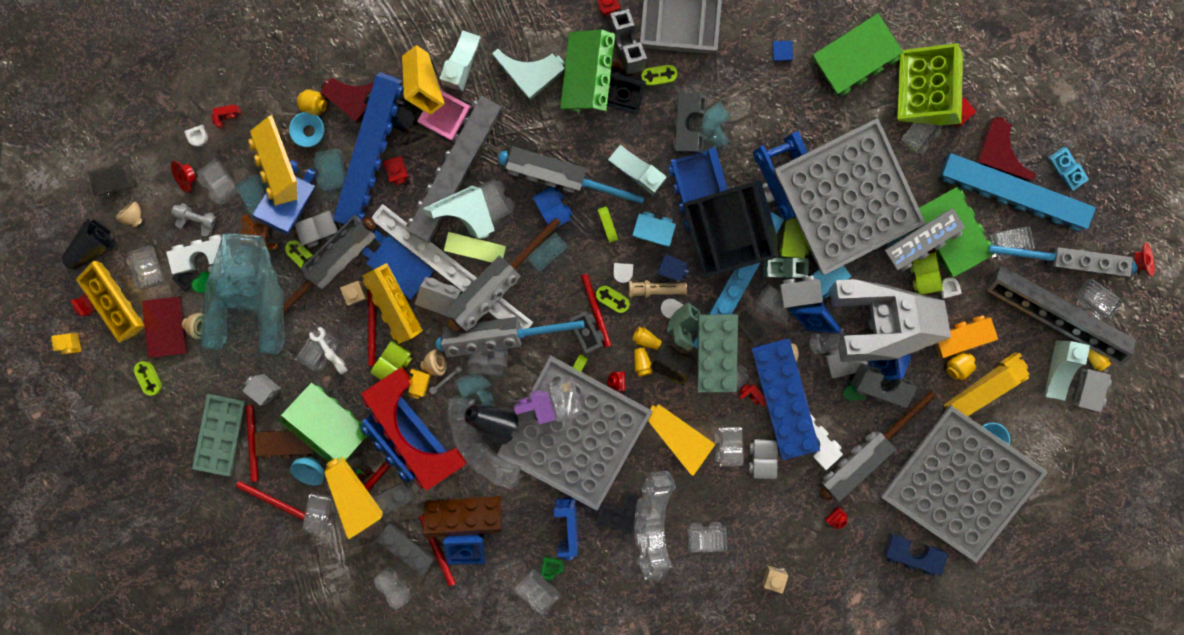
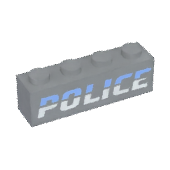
M950 208L886 248L884 252L896 270L901 269L904 271L912 266L911 262L918 258L920 261L929 255L928 251L935 248V250H938L946 245L945 241L950 237L954 240L962 235V230L965 229V226L955 210Z

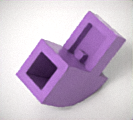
M532 391L530 394L531 400H529V397L520 399L514 406L516 415L535 410L539 424L558 420L560 416L553 397L543 391Z

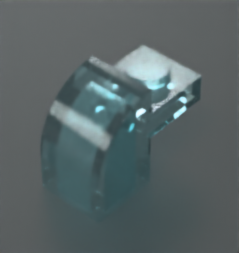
M721 102L715 104L705 113L701 129L704 137L712 133L711 139L715 145H720L723 148L730 141L720 126L727 122L731 116Z
M473 373L455 380L462 398L477 392L483 406H493V395L490 390H486L492 383L487 377Z

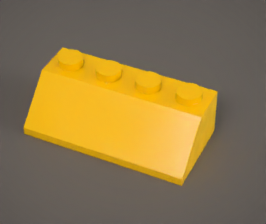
M271 115L250 131L251 139H248L250 149L256 153L254 160L256 166L261 167V180L263 183H267L266 193L268 199H272L276 206L297 200V181Z
M97 261L91 262L77 277L76 281L119 343L137 335L145 327L141 318L136 314L131 303L125 298L120 287L114 282L104 265Z
M387 263L362 275L365 287L368 290L370 289L374 304L377 307L379 306L382 312L381 317L386 324L388 323L391 329L390 334L395 341L397 340L398 344L414 338L423 331Z

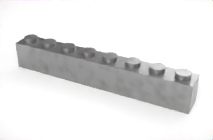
M483 96L479 100L476 99L474 101L470 117L466 116L462 123L463 130L455 135L453 148L447 150L443 158L445 160L443 166L437 168L433 184L429 183L425 190L426 197L424 200L419 201L416 206L417 213L415 217L411 216L406 225L408 233L427 243H430L444 216L434 219L425 216L423 208L458 192L502 112V106Z
M1000 265L990 277L987 288L989 293L1079 343L1090 345V349L1122 366L1134 355L1136 339L1008 268Z

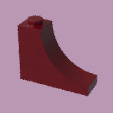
M332 77L323 83L320 92L359 124L363 120L366 111L365 97L367 93H371L374 82L364 86H350Z
M1002 117L989 120L975 162L1027 182L1034 181L1036 173L1025 168L1013 153L1010 142L1012 124L1007 123V119Z

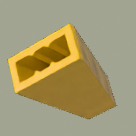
M415 45L402 55L404 98L431 115L445 103L429 53Z
M999 365L943 406L947 409L949 405H952L966 416H969L1021 382L1011 367Z
M657 404L656 407L652 405L650 408L652 413L648 422L688 472L694 476L715 446V443L660 404Z
M342 456L338 460L334 458L326 464L325 476L346 536L350 539L380 520L383 512Z

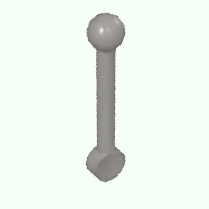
M456 366L452 373H450L436 386H432L429 389V392L431 394H435L439 387H441L456 373H460L462 371V368L460 366Z

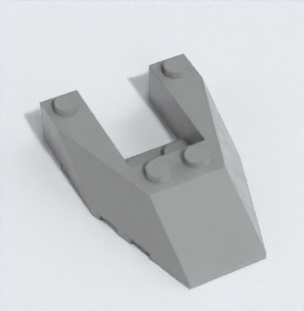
M855 279L836 280L829 288L832 307L870 305L874 334L844 336L839 341L838 348L841 362L899 359L902 356L951 338L944 300L884 284Z

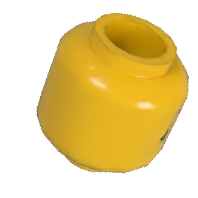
M306 89L298 95L297 106L302 113L307 112L310 115L319 116L326 110L327 101H325V96L321 92Z
M956 353L947 362V373L955 380H965L976 369L975 358L970 353Z

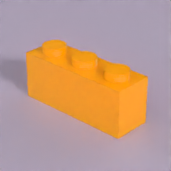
M984 315L973 318L971 323L966 324V321L954 324L955 328L950 329L951 338L935 344L938 356L944 358L998 340L991 317L985 318Z

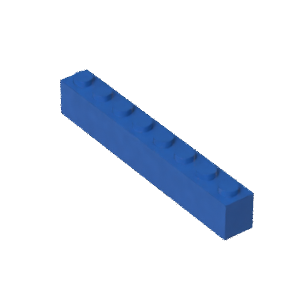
M382 72L375 77L333 220L346 224L354 215L361 220L365 217L363 210L369 204L371 195H368L369 190L374 187L376 182L374 174L381 165L380 154L381 152L384 153L387 142L385 138L387 134H390L393 126L390 123L391 118L397 113L398 105H396V102L402 96L404 90L402 86L403 80Z

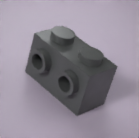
M584 311L569 319L570 322L584 321L585 327L574 329L585 353L603 346L602 341L605 339L601 331H596L593 325L596 321L592 312L588 314L587 311Z

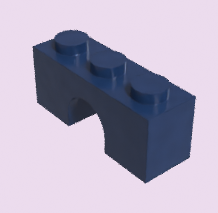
M665 254L656 274L678 283L686 279L689 268L686 267L688 263Z
M889 533L883 555L887 557L888 562L894 564L902 562L905 563L906 568L915 571L919 568L924 570V574L933 577L935 574L941 576L948 557L947 552L925 545L921 555L911 556L909 549L912 541L908 538Z

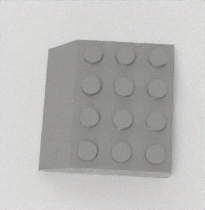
M644 0L640 42L643 48L716 55L722 0Z

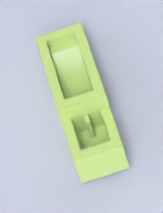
M448 232L444 248L446 252L491 263L499 255L504 258L506 246L450 232Z

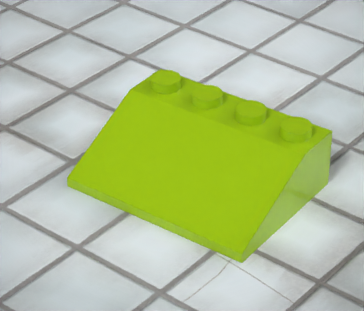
M954 43L902 50L899 68L898 121L932 125L961 124L963 53L959 44Z

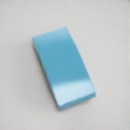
M1067 147L1061 148L1048 157L1059 176L1072 191L1089 180L1081 165L1075 162Z

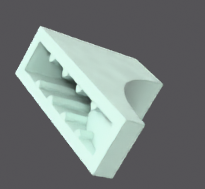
M462 30L457 46L450 59L445 61L440 76L444 86L463 92L481 40L480 36Z
M499 49L492 53L493 57L529 100H532L565 72L563 67L565 65L564 61L560 56L555 57L553 53L535 62L513 60Z
M621 145L608 159V161L652 196L666 180V176L653 165L640 160Z
M470 186L423 208L425 216L433 219L445 215L457 217L466 226L469 235L478 239L485 238L489 233L495 231L482 190L475 186Z
M1056 340L1044 394L1045 397L1065 401L1073 376L1082 365H1086L1090 345Z

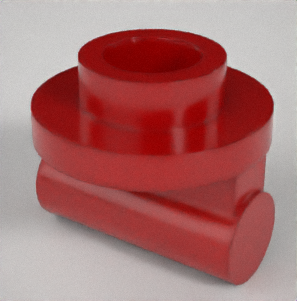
M625 371L610 373L607 380L608 386L615 391H626Z
M837 506L825 521L834 529H842L848 522V515Z

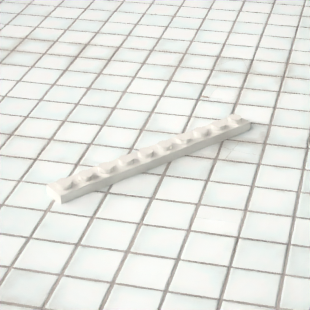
M384 204L372 216L376 224L463 292L477 279L431 241L427 243L408 233L407 222ZM503 298L497 300L488 311L497 319L518 317L522 329L529 328L533 324L529 318Z

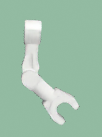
M322 327L318 328L320 331L319 337H316L313 332L309 333L312 340L319 341L325 351V356L334 364L337 371L341 375L347 372L344 361L336 356L334 351L325 342V330Z

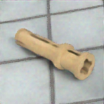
M648 280L636 283L628 282L629 298L633 296H645V298H648L650 295L687 294L686 282L650 283Z

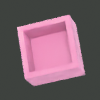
M441 91L445 104L431 115L423 111L417 122L453 142L455 135L463 127L462 123L465 117L470 114L472 109L466 103Z

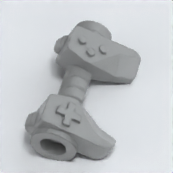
M186 204L174 205L171 211V215L177 218L176 227L181 229L190 219L201 223V236L211 235L216 223V217L213 213H205L204 216L192 213V209L187 207Z

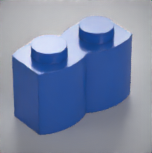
M552 186L533 196V199L547 225L556 217L561 222L556 227L558 228L571 220L569 216L573 214L568 205L563 206L560 200L563 198L558 188L554 189Z

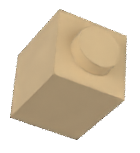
M356 281L340 287L347 306H352L368 299L362 281Z
M767 565L762 585L766 589L783 594L788 574L784 570Z

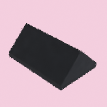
M611 72L607 106L638 114L646 81Z

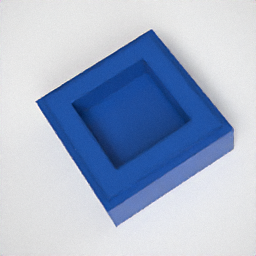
M792 41L772 42L773 62L793 60Z

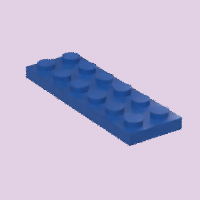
M790 338L753 347L752 352L782 460L820 451Z

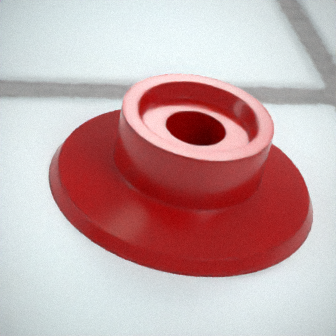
M172 161L171 171L175 181L182 191L189 193L191 183L196 181L193 169L189 164L181 165L177 161Z
M1146 242L1143 244L1142 251L1135 252V263L1138 266V271L1146 270L1149 276H1153L1155 272L1154 257L1149 243Z

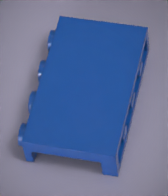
M716 147L703 151V153L672 159L670 161L671 165H668L670 176L675 177L676 183L673 184L676 195L679 194L681 202H678L681 213H685L683 207L685 202L728 190ZM685 220L684 225L686 231L688 232L690 231V228L688 225V221Z
M400 397L396 417L399 430L406 441L423 452H447L404 399ZM372 414L362 420L359 424L361 432L366 437L369 436L372 439L375 449L379 452L382 451L386 456V462L391 467L394 466L397 469L399 478L404 482L407 481V483L416 478L414 472H410L405 466L406 460L404 457L399 456L395 451L394 446L396 445L392 439L388 440L383 433L385 429L382 424H378Z
M556 499L554 517H567L568 540L559 541L557 557H562V560L574 559V556H577L579 545L576 499Z

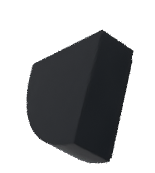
M181 273L175 275L172 279L185 292H188L191 288V281L198 278V276L191 273Z

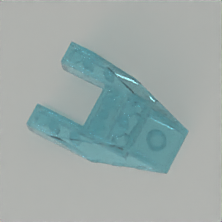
M229 233L222 235L205 286L201 325L202 348L221 350L227 341L226 308L258 311L259 353L279 354L284 345L283 291L280 289L277 281L278 277L276 271L273 270L270 261L271 257L263 236Z

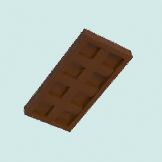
M501 496L425 501L424 538L502 533Z

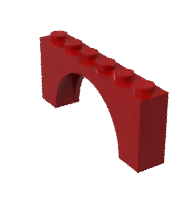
M400 367L361 393L363 396L362 402L367 408H371L374 413L372 414L374 420L378 424H382L385 429L383 433L388 440L392 439L396 445L394 446L395 451L399 456L404 457L406 460L405 466L410 472H414L419 487L427 491L466 465L467 462L457 447L443 453H427L413 447L403 437L397 424V406L403 392L413 381L405 369Z

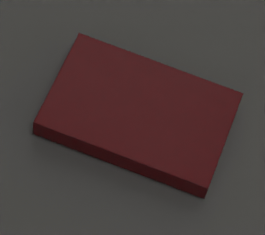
M181 296L142 301L148 358L188 353L186 332L182 328L184 315Z

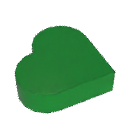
M209 271L201 272L198 278L191 281V289L194 292L214 294V282Z
M851 382L849 386L843 389L842 394L847 400H866V396L855 391L856 389Z
M543 556L541 576L544 580H552L555 574H560L563 571L564 563L560 559Z

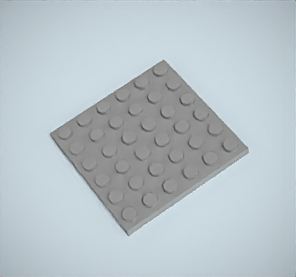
M878 118L773 169L822 275L926 224Z
M550 356L530 394L532 391H543L551 395L556 402L560 415L558 420L539 424L535 410L518 414L517 431H513L511 435L513 437L512 440L502 445L496 456L597 511L648 421L652 410Z
M949 405L882 493L881 498L977 563L1048 472L964 413Z

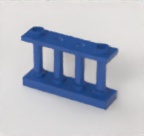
M798 131L787 136L784 139L785 144L768 151L762 145L753 151L754 160L759 165L778 206L779 214L785 222L795 217V214L773 171L775 168L770 158L786 151L790 152L793 159L807 153L808 151Z

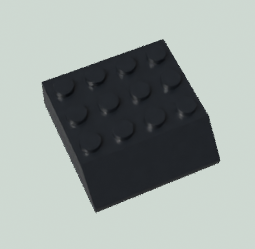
M762 181L751 182L683 203L703 278L777 258V235Z

